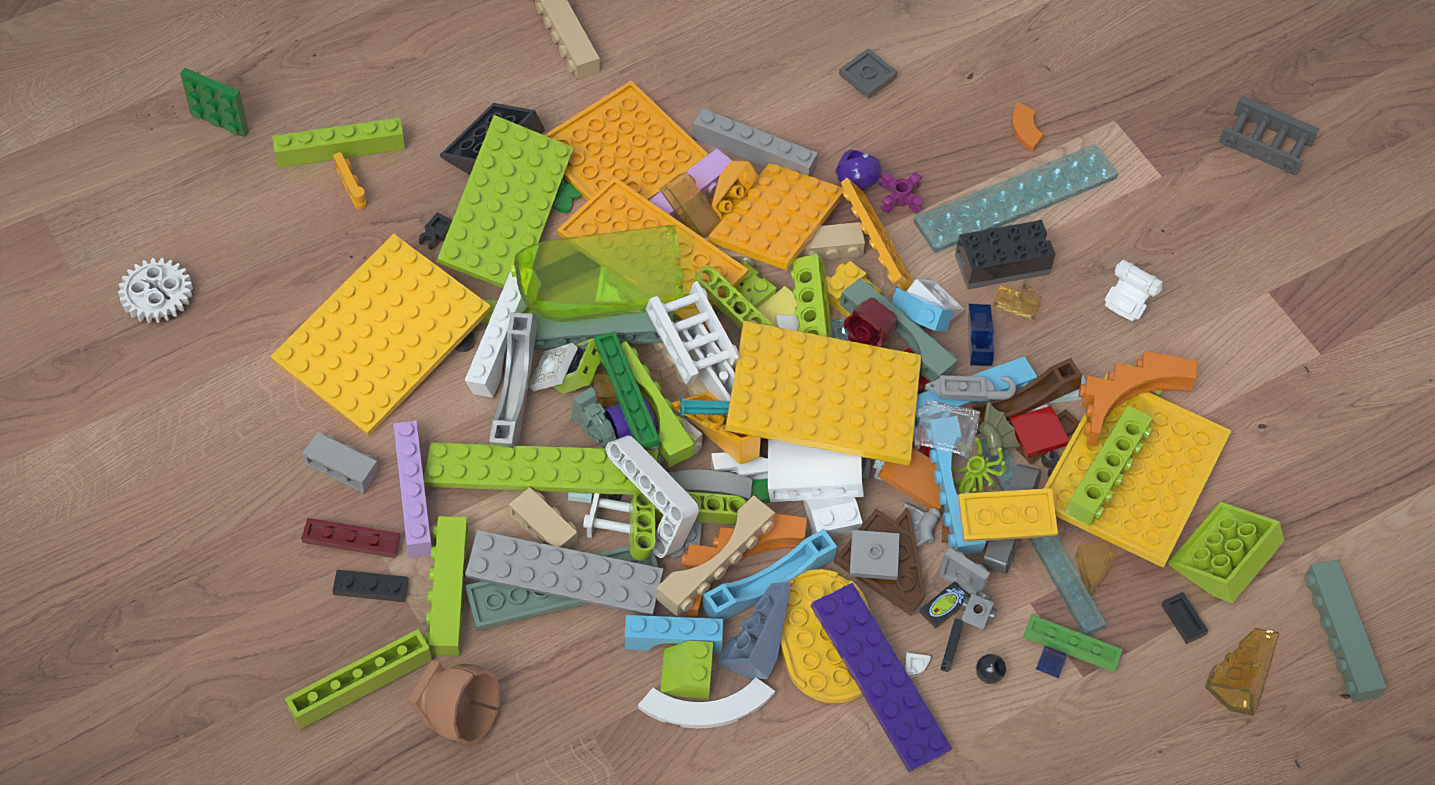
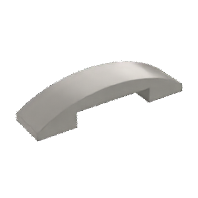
M680 470L668 473L686 492L735 495L742 497L745 501L751 498L753 479L742 475L714 470Z

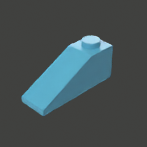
M896 288L891 302L898 310H902L910 320L934 331H947L954 310L900 288Z

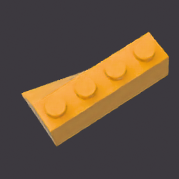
M709 391L684 399L720 401ZM680 400L671 403L673 410L680 414ZM684 414L683 417L693 423L739 464L759 458L761 437L725 431L727 415Z

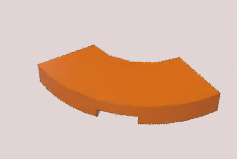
M1018 102L1012 115L1015 136L1024 147L1033 151L1043 139L1044 134L1034 124L1036 111Z

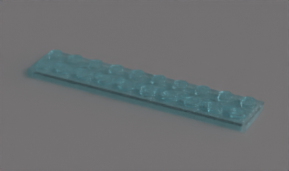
M1094 144L915 216L914 224L933 252L937 253L957 245L960 234L1001 227L1117 179L1118 173L1098 146Z

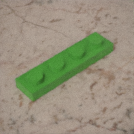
M1031 615L1023 638L1115 672L1123 650L1034 615Z

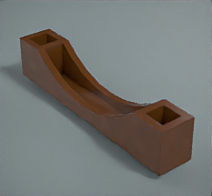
M1069 358L1051 366L1036 379L1017 389L1014 396L1010 399L969 403L951 411L949 418L957 417L962 436L960 442H963L981 433L978 428L984 422L988 402L996 410L1004 412L1006 420L1009 421L1011 417L1027 413L1079 389L1082 374L1072 358Z

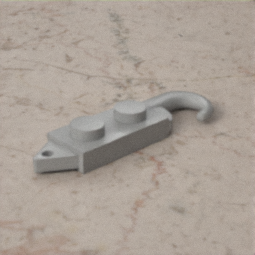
M940 375L939 379L925 386L926 390L940 396V399L1006 400L1013 397L1016 393L1015 382L1005 376H1001L1000 380L1009 384L1010 388L1007 391H995L992 382L985 379V377Z

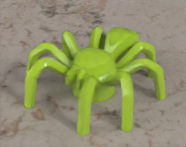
M975 438L978 454L972 458L969 457L964 444L960 443L959 447L965 457L967 466L955 468L951 465V470L955 473L968 470L961 481L952 478L954 485H960L959 491L961 494L965 492L982 493L984 489L982 477H985L989 482L988 486L991 489H995V482L987 472L997 476L1006 472L1005 462L1001 463L1004 457L1002 448H998V460L989 462L988 457L986 459L984 456L981 457L982 445L979 438ZM1001 463L1002 470L998 472L988 467ZM977 478H978L979 490H977V482H976V479H977Z

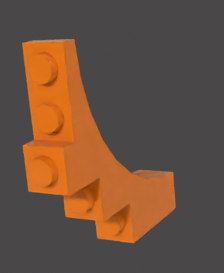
M1144 351L1141 359H1137L1135 366L1116 363L1113 372L1109 371L1107 379L1087 376L1085 384H1080L1078 397L1082 398L1081 407L1086 408L1085 417H1089V422L1086 421L1084 427V435H1087L1086 445L1096 446L1105 419L1116 407L1126 400L1139 394L1156 390L1191 391L1197 377V360Z
M775 514L772 530L768 534L763 533L759 537L757 544L752 549H747L743 553L739 562L749 556L765 551L796 548L805 539L807 518ZM720 527L719 536H714L713 547L689 544L688 553L683 552L681 566L686 567L685 570H688L711 560L727 545L734 533V529ZM716 579L710 584V588L717 581ZM699 595L694 600L693 605L688 610V618L699 617L703 596Z

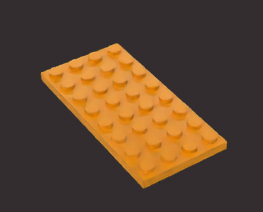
M613 177L557 229L559 237L649 300L658 296L661 303L664 304L690 295L689 292L694 283V276L704 266L715 268L734 288L748 275L749 269L616 177ZM701 273L702 280L709 283V275ZM723 289L717 290L719 297H726V292ZM708 299L712 309H714L716 305ZM695 303L674 310L675 319L678 321L700 314Z

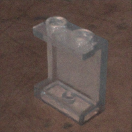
M926 399L924 407L920 406L918 410L917 420H920L919 426H914L913 440L915 441V449H920V445L954 452L960 454V460L969 462L980 421V411Z

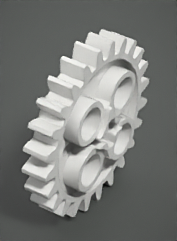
M152 258L150 264L143 260V266L141 267L135 264L136 270L128 269L129 276H122L123 283H119L120 291H118L125 312H130L132 318L137 316L139 321L146 317L148 323L152 321V318H155L157 323H159L161 317L168 321V315L170 314L176 317V310L184 311L183 304L189 305L188 298L192 297L191 290H193L186 269H181L179 263L173 265L172 260L165 264L163 258L160 259L159 263H156L155 259Z

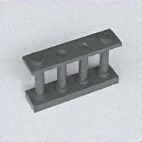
M1241 96L1234 115L1239 117L1232 129L1224 128L1219 143L1282 169L1285 172L1297 175L1303 162L1298 156L1304 145L1312 146L1319 128ZM1246 120L1258 124L1251 138L1240 133ZM1266 128L1277 132L1271 146L1259 141ZM1285 136L1297 141L1290 154L1279 150Z

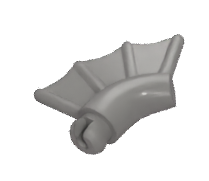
M904 503L903 511L906 507L910 510L916 547L923 543L930 544L934 542L933 529L938 522V518L941 516L940 511L936 508H930L929 512L925 513L908 503Z

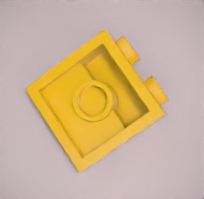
M851 261L846 265L841 263L836 268L834 276H826L829 304L846 317L850 313L840 305L841 294L861 277L865 282L870 283L881 295L882 290L867 280V273Z

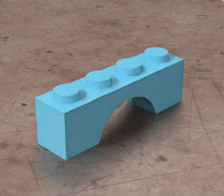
M626 615L625 650L649 651L656 645L665 643L680 644L691 640L713 642L712 653H721L723 619Z

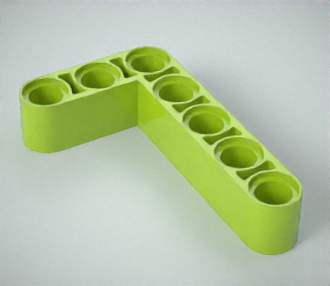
M704 266L695 274L694 282L698 281L701 288L705 289L708 299L740 330H742L743 322H750V320H755L758 324L773 326L715 268ZM701 273L709 275V283L702 280ZM723 289L726 292V298L719 297L717 290ZM734 304L741 306L742 314L734 311Z
M640 490L635 492L629 507L630 554L634 559L643 561L649 558L655 546V519L662 520L664 515ZM687 492L698 505L699 512L695 522L735 525L738 512H734L730 508L738 511L746 503L742 497L735 495ZM638 501H642L646 505H641L638 503ZM707 506L713 507L715 511L710 510ZM638 522L644 523L647 527L639 525ZM638 544H644L647 548H641Z

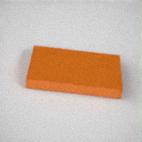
M912 448L909 466L884 461L877 477L928 508L939 510L941 507L938 497L940 486L934 480L936 466L935 463H931L929 457Z

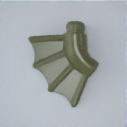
M988 402L984 422L980 424L978 430L986 438L990 456L999 457V447L1002 449L1018 448L1020 444L1015 436V427L1008 423L1005 413L996 410Z

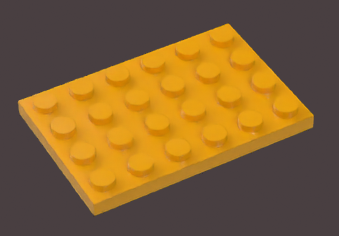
M769 163L742 200L736 206H733L732 211L727 213L709 235V242L787 270L842 200L844 188L777 164Z

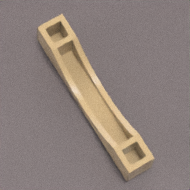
M753 495L738 510L734 533L721 552L698 567L672 572L656 587L657 600L676 616L682 611H688L693 605L694 600L699 595L703 596L715 579L720 580L731 564L735 565L738 563L743 553L747 549H752L757 544L759 537L763 533L768 534L772 530L775 512Z

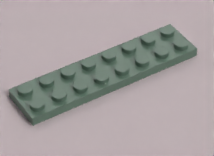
M638 544L641 548H647L644 544ZM630 546L595 554L658 567L653 551L648 559L639 561L630 554ZM484 581L465 585L476 631L590 604Z

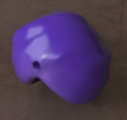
M848 150L839 160L835 173L840 183L849 178L861 190H865L879 180L881 164L877 158L858 150Z

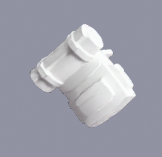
M1122 260L1115 268V276L1119 277L1116 287L1112 286L1107 294L1105 307L1118 316L1134 323L1135 320L1140 319L1146 310L1147 305L1145 302L1150 296L1155 297L1161 292L1163 281L1159 280L1155 275L1152 276L1136 267L1132 262L1129 263L1126 260Z

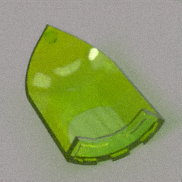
M675 224L545 241L520 250L515 255L514 264H511L512 278L516 277L518 290L525 304L540 317L555 322H571L647 312L648 301L653 297L658 296L661 303L664 304L684 297L681 265L676 266V260H679L680 257Z

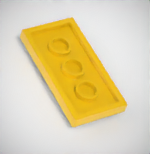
M1052 488L958 495L963 542L1054 537L1058 535Z

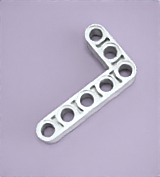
M625 436L609 442L606 446V452L610 460L664 515L655 533L653 553L657 557L662 558L679 551L698 515L697 503L633 437Z

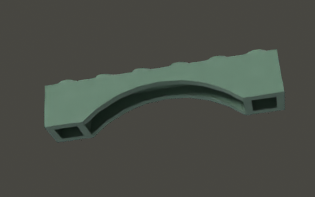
M860 277L842 292L840 305L850 314L861 302L871 297L877 299L889 311L896 314L895 332L908 343L914 354L921 355L920 374L929 382L939 379L940 375L951 376L955 372L958 360L953 353L946 351L935 338L926 334L920 325L912 322L902 310H898L892 305L889 299L878 293L870 283L865 282Z

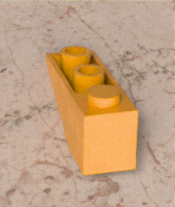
M731 161L719 176L712 208L721 221L727 213L732 211L733 206H736L759 178L749 161Z

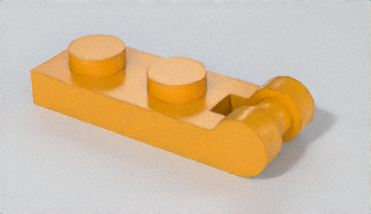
M341 152L333 154L335 169L354 207L358 210L364 209L367 205L365 191L362 187H359L360 184L356 174L352 175V167L349 160L344 159Z

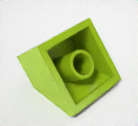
M689 640L664 649L661 693L667 696L709 699L713 642Z

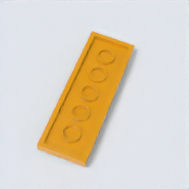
M846 178L841 182L844 188L842 193L848 202L851 201L853 205L851 207L852 212L857 218L861 219L862 223L860 226L865 234H869L871 238L869 243L875 251L878 250L880 254L878 259L884 268L887 267L889 280L894 285L897 284L900 289L907 291L914 282L865 192L849 178Z

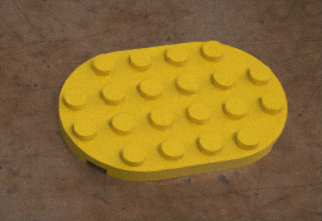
M808 570L788 581L791 587L780 642L788 675L800 691L815 700L825 703H845L855 700L863 694L810 605L813 601L851 583L854 584L867 607L868 603L863 592L852 580L848 581L839 576L837 572L830 570Z

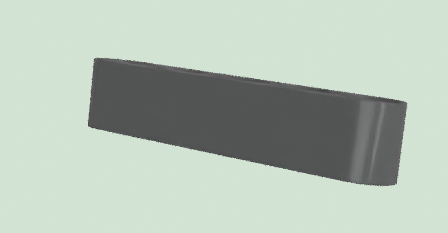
M1017 464L1007 491L1038 489L1041 470ZM1020 539L990 540L983 559V566L987 569L1007 574Z

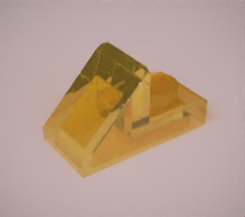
M1023 283L1021 291L1000 285L993 307L1035 320L1041 300L1026 283Z

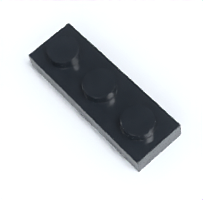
M337 570L332 592L333 595L405 602L408 577Z

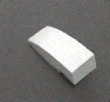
M711 453V469L714 471L738 474L753 480L768 479L767 458L759 456L757 459L739 464L727 453Z

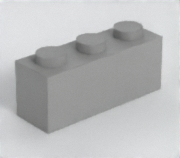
M317 432L302 453L305 465L363 494L379 473L377 461L373 456L369 454L364 455L356 451L351 445H343L332 436L323 435Z

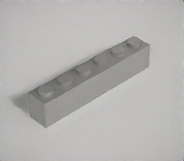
M702 108L693 123V139L764 167L769 163L777 164L808 176H812L816 169L817 152Z

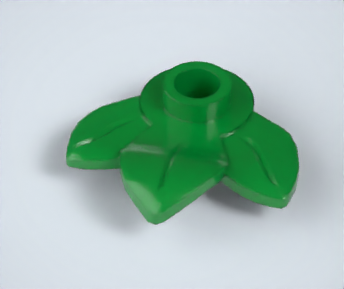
M562 179L552 206L558 212L568 213L572 208V199L579 198L581 193L572 184L566 183Z

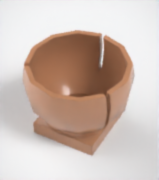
M431 660L408 699V703L426 727L434 729L436 734L457 745L469 746L483 739L491 729L498 710L474 704L473 701L499 707L500 688L496 675L475 664H459L445 670L440 662Z

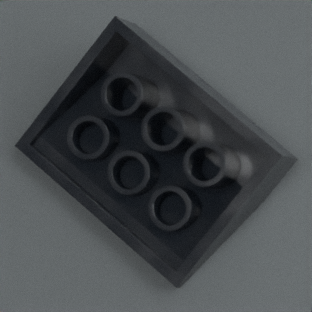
M492 103L440 154V157L470 175L494 115L540 134L545 131V128L535 110Z

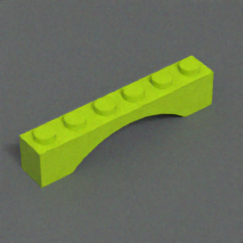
M627 341L621 343L639 390L657 418L661 441L658 451L669 467L692 457L695 446L693 436L690 433L687 434L682 419L673 413L672 405L667 398L664 399L659 384L656 381L653 382L650 378V372L645 364L642 365L639 361L636 349L631 348Z

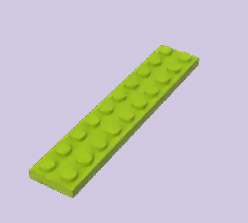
M431 443L424 475L425 487L525 491L530 487L533 491L634 495L639 490L610 460L606 449L504 447L487 444ZM646 450L657 462L659 461L658 450Z

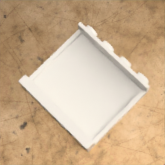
M768 439V492L770 502L864 497L862 457Z

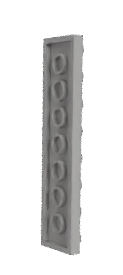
M477 530L465 576L474 580L653 616L657 602L656 587L661 583L663 568Z

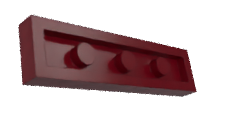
M307 518L301 540L302 543L395 558L400 541V533Z

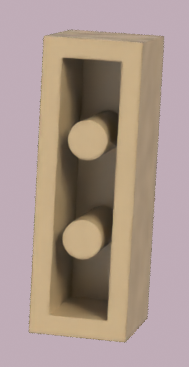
M529 487L509 503L510 516L538 543L571 549L578 543V530L571 522L567 523L557 508H551L541 493L534 492Z

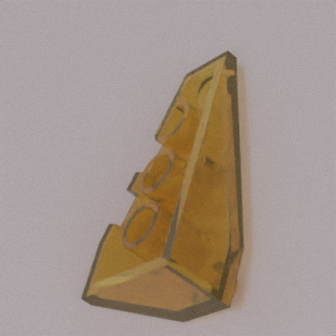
M1255 628L1239 643V647L1233 653L1229 652L1220 665L1216 664L1212 668L1205 683V688L1229 711L1254 716L1265 686L1279 638V632Z

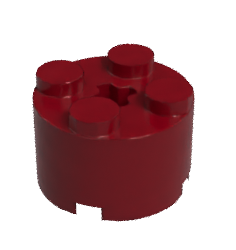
M871 297L861 302L845 319L843 326L844 330L847 328L849 341L881 347L895 332L897 316L883 304L879 303L877 299Z

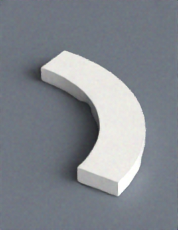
M756 677L737 693L710 702L678 700L652 688L638 704V709L664 723L669 722L681 725L684 728H713L737 722L738 719L750 713L753 714L775 695V691Z

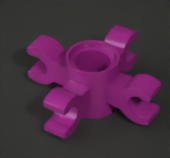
M887 171L880 176L883 180L879 182V185L892 192L881 201L884 204L880 208L884 212L888 213L891 211L894 205H908L916 214L922 210L923 207L920 205L924 200L911 193L912 190L917 189L921 185L919 180L922 179V176L914 172L908 180L904 178L895 180Z

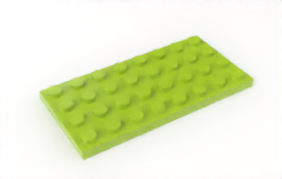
M494 115L436 262L500 288H504L512 267L528 270L574 147Z

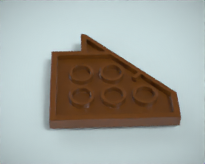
M906 507L896 521H894L878 509H875L859 530L900 534L897 580L855 578L911 616L925 599V590L910 510ZM852 538L834 559V563L849 574Z

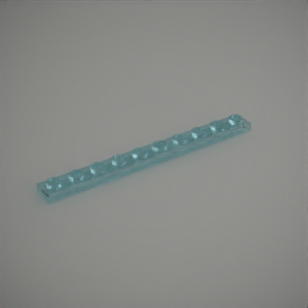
M986 438L981 439L982 456L985 459L988 457L989 462L997 461L999 457L990 456ZM1003 448L1004 457L1001 463L1005 462L1006 472L1000 476L994 474L993 476L1001 490L1007 491L1016 464L1007 448ZM1001 463L989 466L990 469L998 472L1002 470ZM1057 536L1029 538L1082 634L1089 635L1105 629L1107 625Z

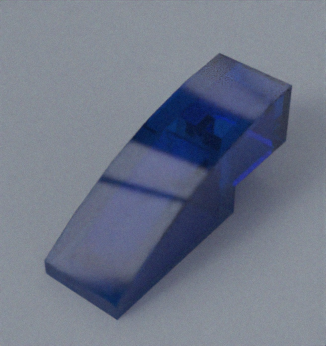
M989 304L968 305L970 365H993L994 328L991 305Z

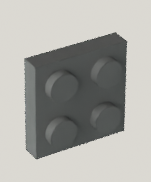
M868 48L839 69V75L869 98L895 79L897 71Z

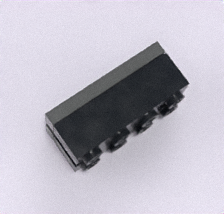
M1037 220L960 234L955 257L967 290L1049 275L1055 258V252L1050 240L1046 241L1047 231L1043 221Z

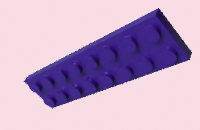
M851 583L813 601L810 605L908 772L910 773L950 752L952 747L854 584Z

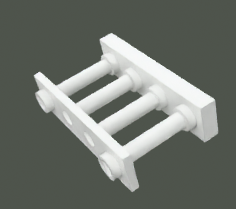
M698 281L693 283L689 292L690 295L666 304L661 303L658 296L649 299L646 307L650 319L686 386L695 382L699 370L727 360L731 368H734L739 358L736 346L731 344L708 301L705 289L701 288ZM692 303L696 304L700 314L677 323L671 322L668 312ZM703 322L706 323L711 332L688 342L681 341L678 335L679 331ZM716 341L721 351L696 362L688 354V351Z
M595 493L590 515L586 514L584 518L583 528H587V538H592L594 527L629 533L630 536V524L597 518L599 507L629 512L630 503L601 498L602 494ZM641 501V502H638V503L641 504V505H646V504H645L644 502H642V501ZM638 522L639 525L647 527L644 523Z

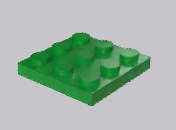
M184 68L180 75L190 114L197 119L201 118L210 122L213 126L222 127L232 134L245 137L249 130L240 91Z

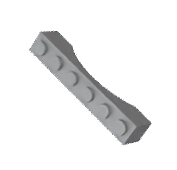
M510 313L507 332L506 370L499 406L492 423L489 441L492 446L514 447L519 445L538 326L533 314Z

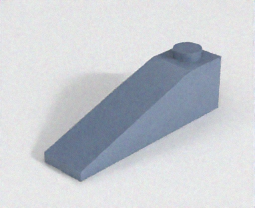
M788 582L771 583L754 606L755 613L748 620L744 619L740 626L743 629L735 639L731 637L726 643L717 662L720 667L749 679H754L755 677L758 679H768L778 658L791 587Z

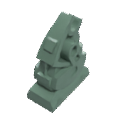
M591 387L573 397L571 420L580 425L586 436L588 435L596 443L600 442L603 449H605L609 442L616 440V436L610 421L605 418V410L600 403H596V394Z

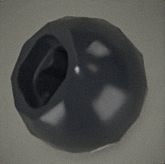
M996 654L982 656L975 667L977 676L986 684L1000 682L1006 673L1005 662Z

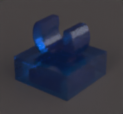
M1044 646L1036 670L1059 678L1068 654Z

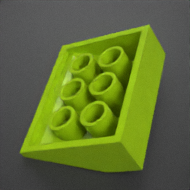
M1220 502L1168 562L1169 566L1210 595L1233 604L1283 544L1284 537L1280 521Z

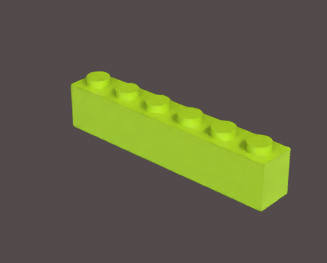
M400 118L272 136L278 168L334 160L333 154L339 152L342 153L345 159L405 150Z
M438 516V525H433V539H436V546H432L431 560H435V565L430 567V582H433V589L428 590V603H432L431 610H427L426 624L430 625V632H425V641L430 648L431 656H460L468 536L467 517Z
M419 629L286 697L285 701L297 727L301 730L432 660L430 648Z

